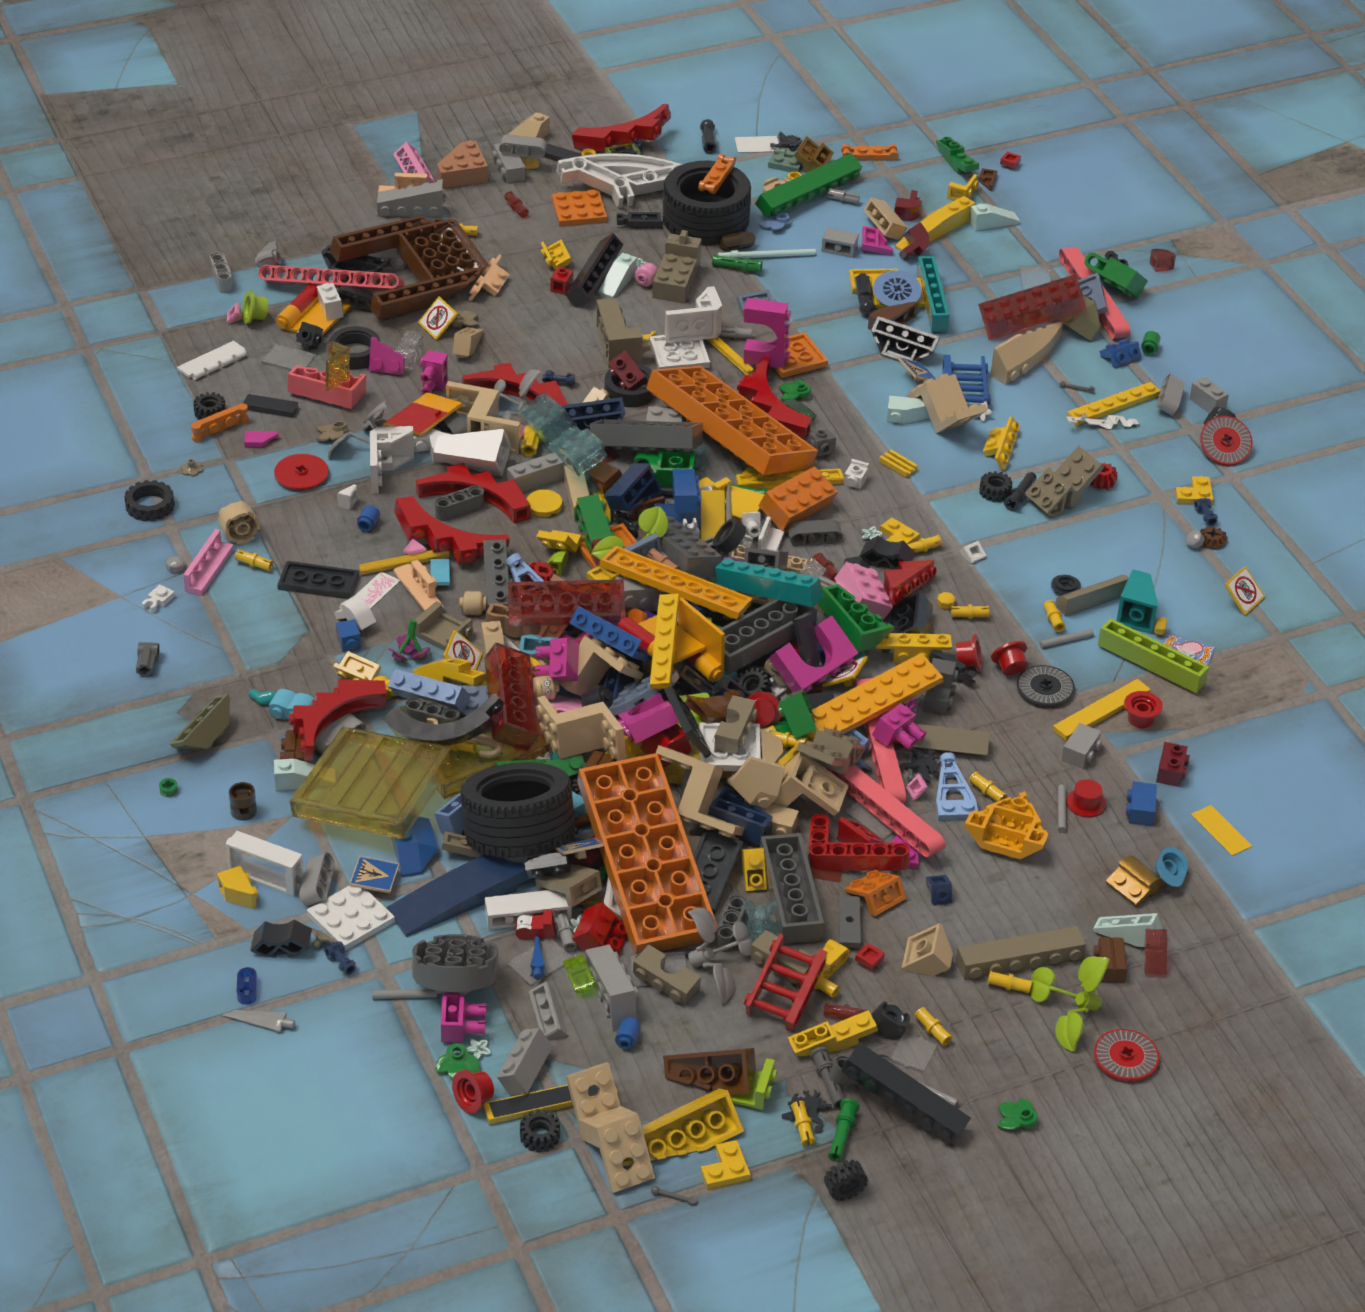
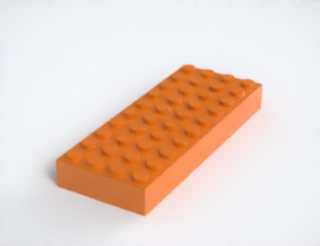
M702 366L652 370L646 389L652 392L653 396L663 400L664 404L671 406L677 413L682 414L686 417L687 421L703 423V431L709 434L710 438L717 440L721 443L722 447L729 449L736 457L743 459L748 466L755 468L759 474L766 476L767 474L790 473L791 471H803L812 468L818 452L816 448Z
M655 753L579 769L577 781L595 837L604 844L603 847H599L634 957H638L648 944L661 952L705 942L701 938L696 924L688 912L695 908H705L712 915L713 912L658 754Z

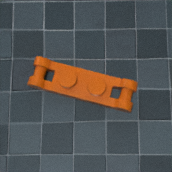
M843 144L841 146L842 157L852 153L857 160H897L899 157L895 144H890L889 146H850Z
M719 154L718 160L703 181H700L698 189L700 191L707 190L709 193L715 194L735 166L736 157H726L724 154Z
M241 403L192 423V441L199 443L203 438L240 423H248L249 416L246 414L248 406Z

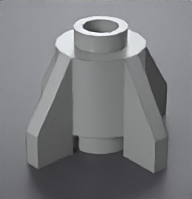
M277 241L269 242L257 254L255 258L257 267L260 268L263 265L280 266L278 264L285 262V258L281 257L279 251H274L278 250Z

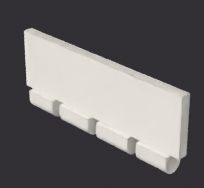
M232 341L178 366L177 370L188 378L192 377V379L196 380L205 376L206 373L209 374L220 369V366L224 367L233 363L234 360L237 361L247 356L246 349Z

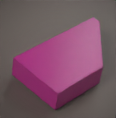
M246 431L244 447H264L269 441L278 439L279 432Z

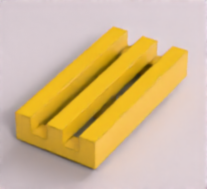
M892 449L888 453H884V456L881 455L879 457L880 463L904 477H908L918 469L917 464Z

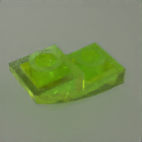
M583 954L562 961L576 994L588 992L591 988L596 987Z

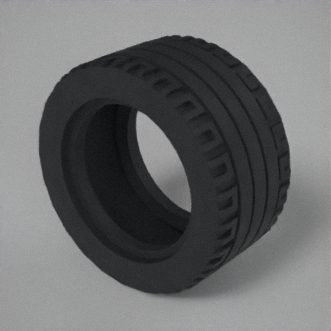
M710 160L688 162L676 167L666 176L663 190V222L666 228L676 235H680L682 230L688 231V237L702 239V245L720 244L724 235L744 232L750 221L751 183L747 176L738 168L733 167L715 194L709 193L707 190L700 191L698 189L700 181L704 180L716 163V161Z
M537 762L497 765L475 773L465 781L461 788L460 795L465 839L471 848L482 854L506 858L538 855L563 845L571 838L575 831L571 780L566 772L558 767Z

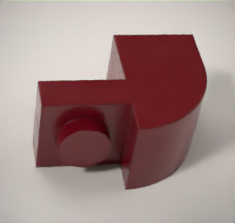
M911 190L910 199L897 197L894 212L902 221H912L920 217L922 201L917 197L918 191Z
M921 222L910 228L903 235L910 245L905 247L899 253L901 259L905 257L911 258L915 254L920 256L928 247L929 234Z

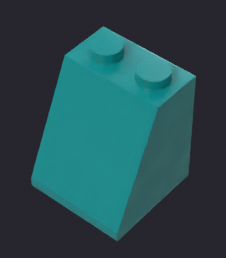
M1132 569L1120 596L1116 621L1134 630L1152 634L1158 607L1152 577L1149 573Z

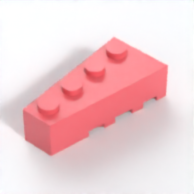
M295 366L288 373V392L294 393L297 396L309 397L312 400H320L328 404L352 409L366 394L367 375L360 374V377H356L348 372L340 375L334 374L332 370L318 372L316 368Z

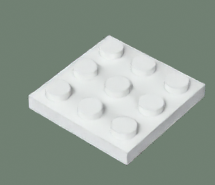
M665 335L650 336L651 348L658 369L691 366L710 368V360L703 340L666 343Z
M720 723L699 724V728L711 751V756L705 758L700 752V760L724 768L723 771H738L749 756L761 759L760 724H752L750 734H746L745 746L740 748L738 754L714 749L715 733Z
M348 886L307 909V916L333 942L341 941L344 944L345 951L395 923V916L369 891L353 886Z

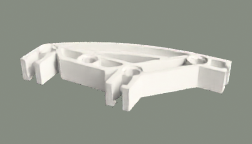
M595 154L558 160L557 173L558 175L561 174V183L578 180L611 195L618 209L623 208L624 197L629 207L633 205L634 195L664 190L666 176L682 164L643 155Z

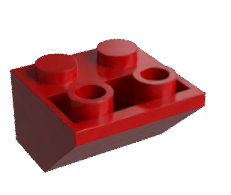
M678 724L644 739L640 747L645 755L655 754L658 745L685 755L693 752L686 734ZM658 754L663 768L671 764L662 760V755Z
M601 902L585 909L572 940L584 952L587 949L610 944L613 952H617L619 955L627 937L624 923Z

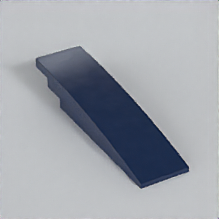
M548 853L515 858L494 857L484 854L416 889L389 905L386 909L395 916V923L406 937L484 905L485 897L502 896L515 892L516 885L533 879L529 878L525 869L527 858Z

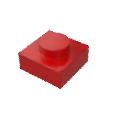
M1006 152L1001 158L1000 164L1015 169L1021 161V156Z
M867 943L856 954L855 961L873 971L885 958V952Z

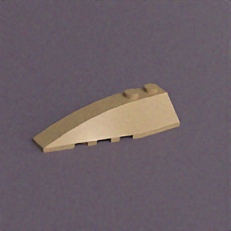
M1053 323L1047 325L1044 329L1040 327L1034 332L1030 330L1024 335L1021 333L996 346L993 351L990 376L1007 385L1023 374H1026L1038 365L1055 347L1061 337L1063 323Z

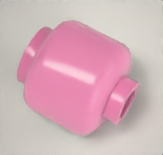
M644 263L635 271L637 283L643 287L651 286L658 271L657 267L652 263Z

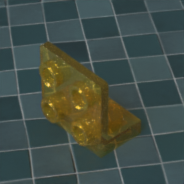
M334 341L328 344L325 390L328 392L343 383L350 376V348Z

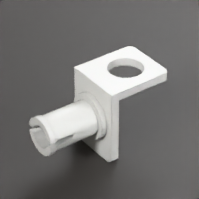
M760 512L742 513V524L746 526L745 535L752 537L760 535Z

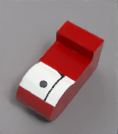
M544 910L543 915H521L516 919L515 935L519 939L533 940L537 936L540 939L555 938L556 922L552 910Z

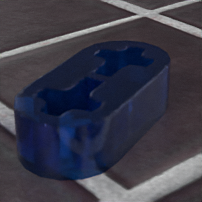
M251 967L242 968L237 973V1000L243 1005L252 1004L257 998V974ZM246 977H249V982H245ZM245 990H249L248 995H245Z

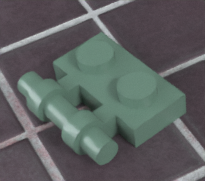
M775 148L774 154H772L768 162V168L787 172H799L803 164L793 156L795 152L787 151L784 148Z

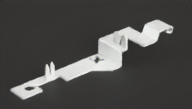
M1083 414L1081 418L1066 416L1068 421L1072 423L1086 421L1088 424L1100 425L1109 430H1112L1114 424H1117L1119 420L1124 427H1131L1133 424L1137 427L1140 426L1136 419L1130 418L1126 421L1124 416L1108 415L1106 420L1086 418L1087 414L1085 416Z

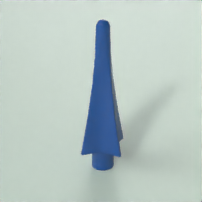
M538 936L535 937L534 952L530 964V976H533L536 980L545 976V963Z

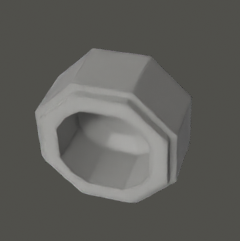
M1199 530L1191 531L1185 539L1188 546L1195 549L1203 545L1205 540Z
M172 556L167 559L166 569L169 572L179 573L184 570L185 560L181 556Z

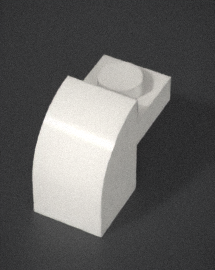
M353 596L340 604V609L334 612L337 619L346 618L347 621L355 619L359 630H363L376 622L367 603L358 596Z

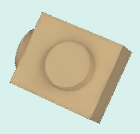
M593 387L583 402L610 399V394L602 388L599 390Z

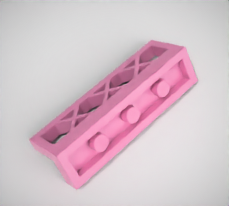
M407 141L393 154L404 173H411V170L415 168L414 174H427V182H436L417 149Z
M215 529L183 574L185 592L203 596L234 551L233 544L221 542L220 530Z

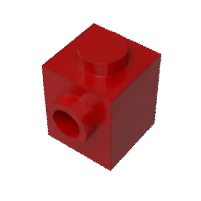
M558 267L550 277V291L565 295L573 283V271Z

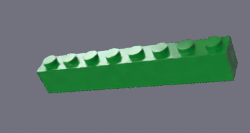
M850 153L761 193L755 205L766 218L772 215L776 216L781 211H787L794 205L798 206L805 200L809 201L818 194L822 195L830 188L834 189L840 184L844 185L848 180H855L859 177V172L863 166Z

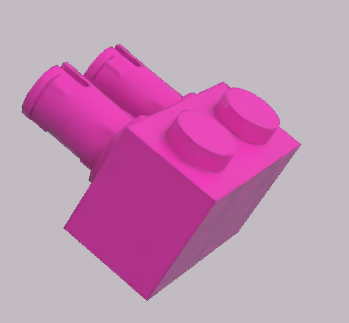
M427 350L425 356L420 361V366L423 367L421 373V381L423 382L422 395L432 393L433 390L443 392L448 382V354Z
M570 638L550 639V646L536 647L535 651H540L535 652L537 659L550 657L549 665L535 666V670H539L535 671L536 677L549 676V678L561 683L578 681V642Z
M900 703L879 719L872 736L885 746H889L897 740L909 750L914 746L916 740L918 742L922 741L927 732L914 723L916 714Z
M457 992L443 994L441 1042L463 1043V1036L466 1034L485 1035V1020L470 1021L466 1020V1018H486V1004H467L465 1002V995L458 994Z

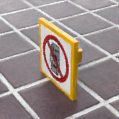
M438 297L418 323L435 340H438L457 317L458 313L441 297Z
M1246 566L1241 568L1224 584L1243 615H1246L1265 597Z
M455 629L443 656L445 658L471 661V669L476 670L483 653Z
M868 657L855 659L854 662L846 667L844 665L840 666L841 670L833 676L829 674L822 687L844 682L846 687L853 686L852 682L856 679L857 674Z

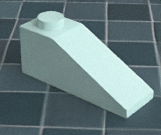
M989 204L971 206L969 222L975 231L1020 224V220L1015 212Z
M622 253L614 261L598 294L611 299L615 298L635 276L637 257Z
M889 396L887 422L906 424L930 419L923 399Z
M297 759L274 760L276 791L336 787L335 770Z
M1158 913L1099 917L1093 928L1096 933L1111 938H1123L1125 943L1137 947L1152 948L1158 946L1164 936Z

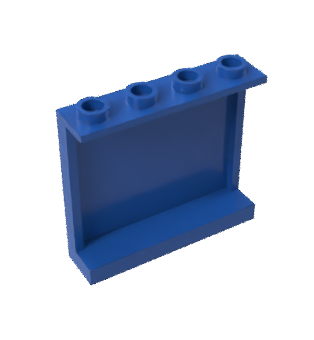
M580 606L577 607L570 624L632 658L646 663L653 659L639 649L642 640L617 627V622L606 616L600 618Z

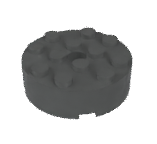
M465 934L433 936V941L426 942L422 940L413 947L412 977L417 984L433 989L438 994L457 992L458 994L465 995L470 991L492 986L497 980L499 950L493 942L487 944L484 942V938Z

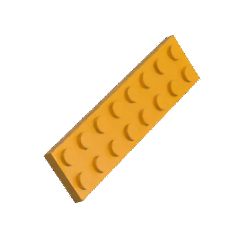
M615 546L600 559L599 566L609 572H616L625 578L634 579L643 585L657 588L661 592L679 594L680 598L691 601L695 605L704 606L710 611L722 613L728 618L738 619L752 603L753 598L618 546Z
M920 653L813 709L812 718L814 717L817 730H825L827 727L839 730L845 734L895 708L900 703L902 704L943 682V676ZM817 730L805 734V736L813 742Z

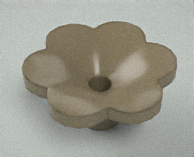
M188 459L186 464L181 465L183 475L193 477L197 476L198 473H202L203 467L200 462Z
M312 928V934L316 937L313 942L315 947L320 948L323 942L333 943L329 936Z

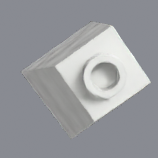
M503 429L438 436L437 442L433 444V453L438 461L453 465L464 463L467 469L478 472L489 471L491 475L502 478L511 444Z

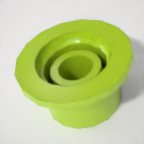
M248 290L245 293L242 305L244 323L249 324L252 319L264 321L268 313V299L262 296H255L252 290Z

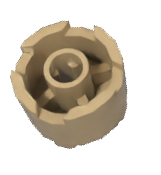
M244 501L231 503L219 511L218 525L230 542H235L238 545L247 544L255 538L254 535L257 533V530H260L259 519L251 507Z

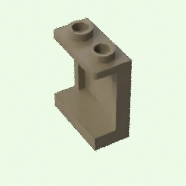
M438 601L433 603L415 619L417 620L415 636L443 651L446 650L453 630L456 629L466 639L471 637L474 631L472 619L468 618L463 623L443 613L442 603Z
M570 863L571 872L535 878L537 891L553 890L564 893L567 905L572 907L601 891L602 884L598 870Z

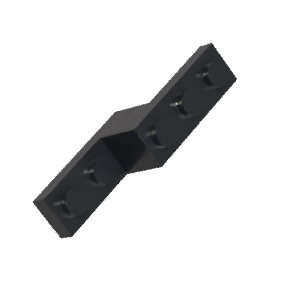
M685 665L678 674L679 678L677 681L693 694L708 693L709 697L723 696L724 692L732 689L740 692L743 698H748L751 695L749 691L730 676L715 688L688 665Z

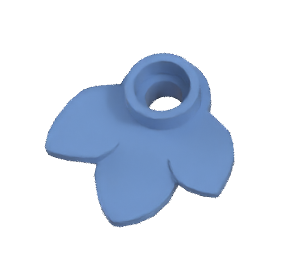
M778 213L776 216L772 215L768 218L763 215L766 220L759 223V226L764 229L780 230L790 224V218L787 213Z

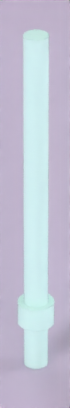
M796 249L749 252L733 250L731 252L718 253V256L738 259L746 257L816 255V250Z

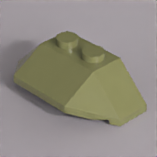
M1072 286L1053 294L1044 308L1048 313L1090 341H1093L1101 329L1096 303Z
M228 694L215 696L170 743L171 747L192 751L211 748L214 740L222 736L224 730L229 725L230 696Z

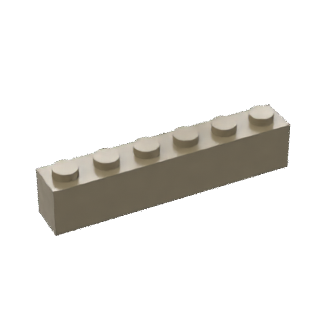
M1074 926L961 946L957 948L956 963L963 979L966 980L988 976L990 971L1005 973L1083 959L1086 944L1078 927Z

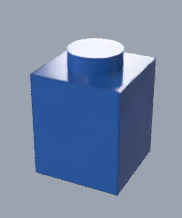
M355 619L336 623L337 639L342 652L360 649L361 638Z

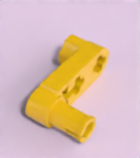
M830 939L823 948L824 951H827V962L814 989H820L831 998H834L838 994L840 986L832 983L828 978L846 962L850 955V950Z

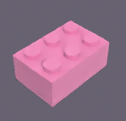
M846 562L835 577L836 583L855 596V601L868 606V611L872 614L881 616L883 621L893 606L877 571L872 568L862 567L856 563Z

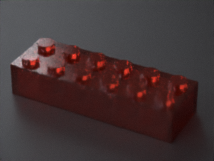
M1076 274L978 304L989 340L1087 310Z
M624 579L508 582L509 626L570 625V621L578 606L609 623H619L625 618Z
M495 642L484 657L488 698L495 693L505 705L498 714L491 717L495 722L491 727L492 740L528 752L539 737L530 654Z

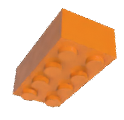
M814 466L767 491L758 506L783 531L791 523L802 521L831 505L838 491Z

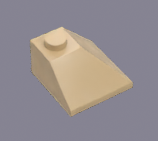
M536 112L522 121L509 134L543 139L549 134L550 117Z
M749 756L729 780V783L749 804L767 809L778 797L785 766Z
M941 923L908 937L902 963L904 971L935 976L950 969L953 952Z

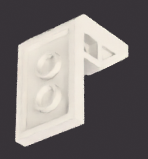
M714 286L707 287L696 299V308L665 312L666 343L717 338L721 334L722 303Z
M413 426L376 427L370 431L371 494H379V486H382V471L395 470L414 459Z

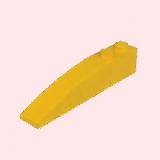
M962 196L928 214L921 223L929 234V243L969 222L971 206L975 205V202ZM903 237L895 245V248L902 251L910 244Z
M717 1089L642 1127L650 1160L704 1151L744 1132L729 1092L724 1089ZM630 1157L625 1158L622 1165H632V1159Z

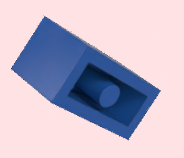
M1133 781L1132 789L1127 790L1126 801H1130V803L1126 804L1125 815H1129L1130 824L1153 826L1157 784Z

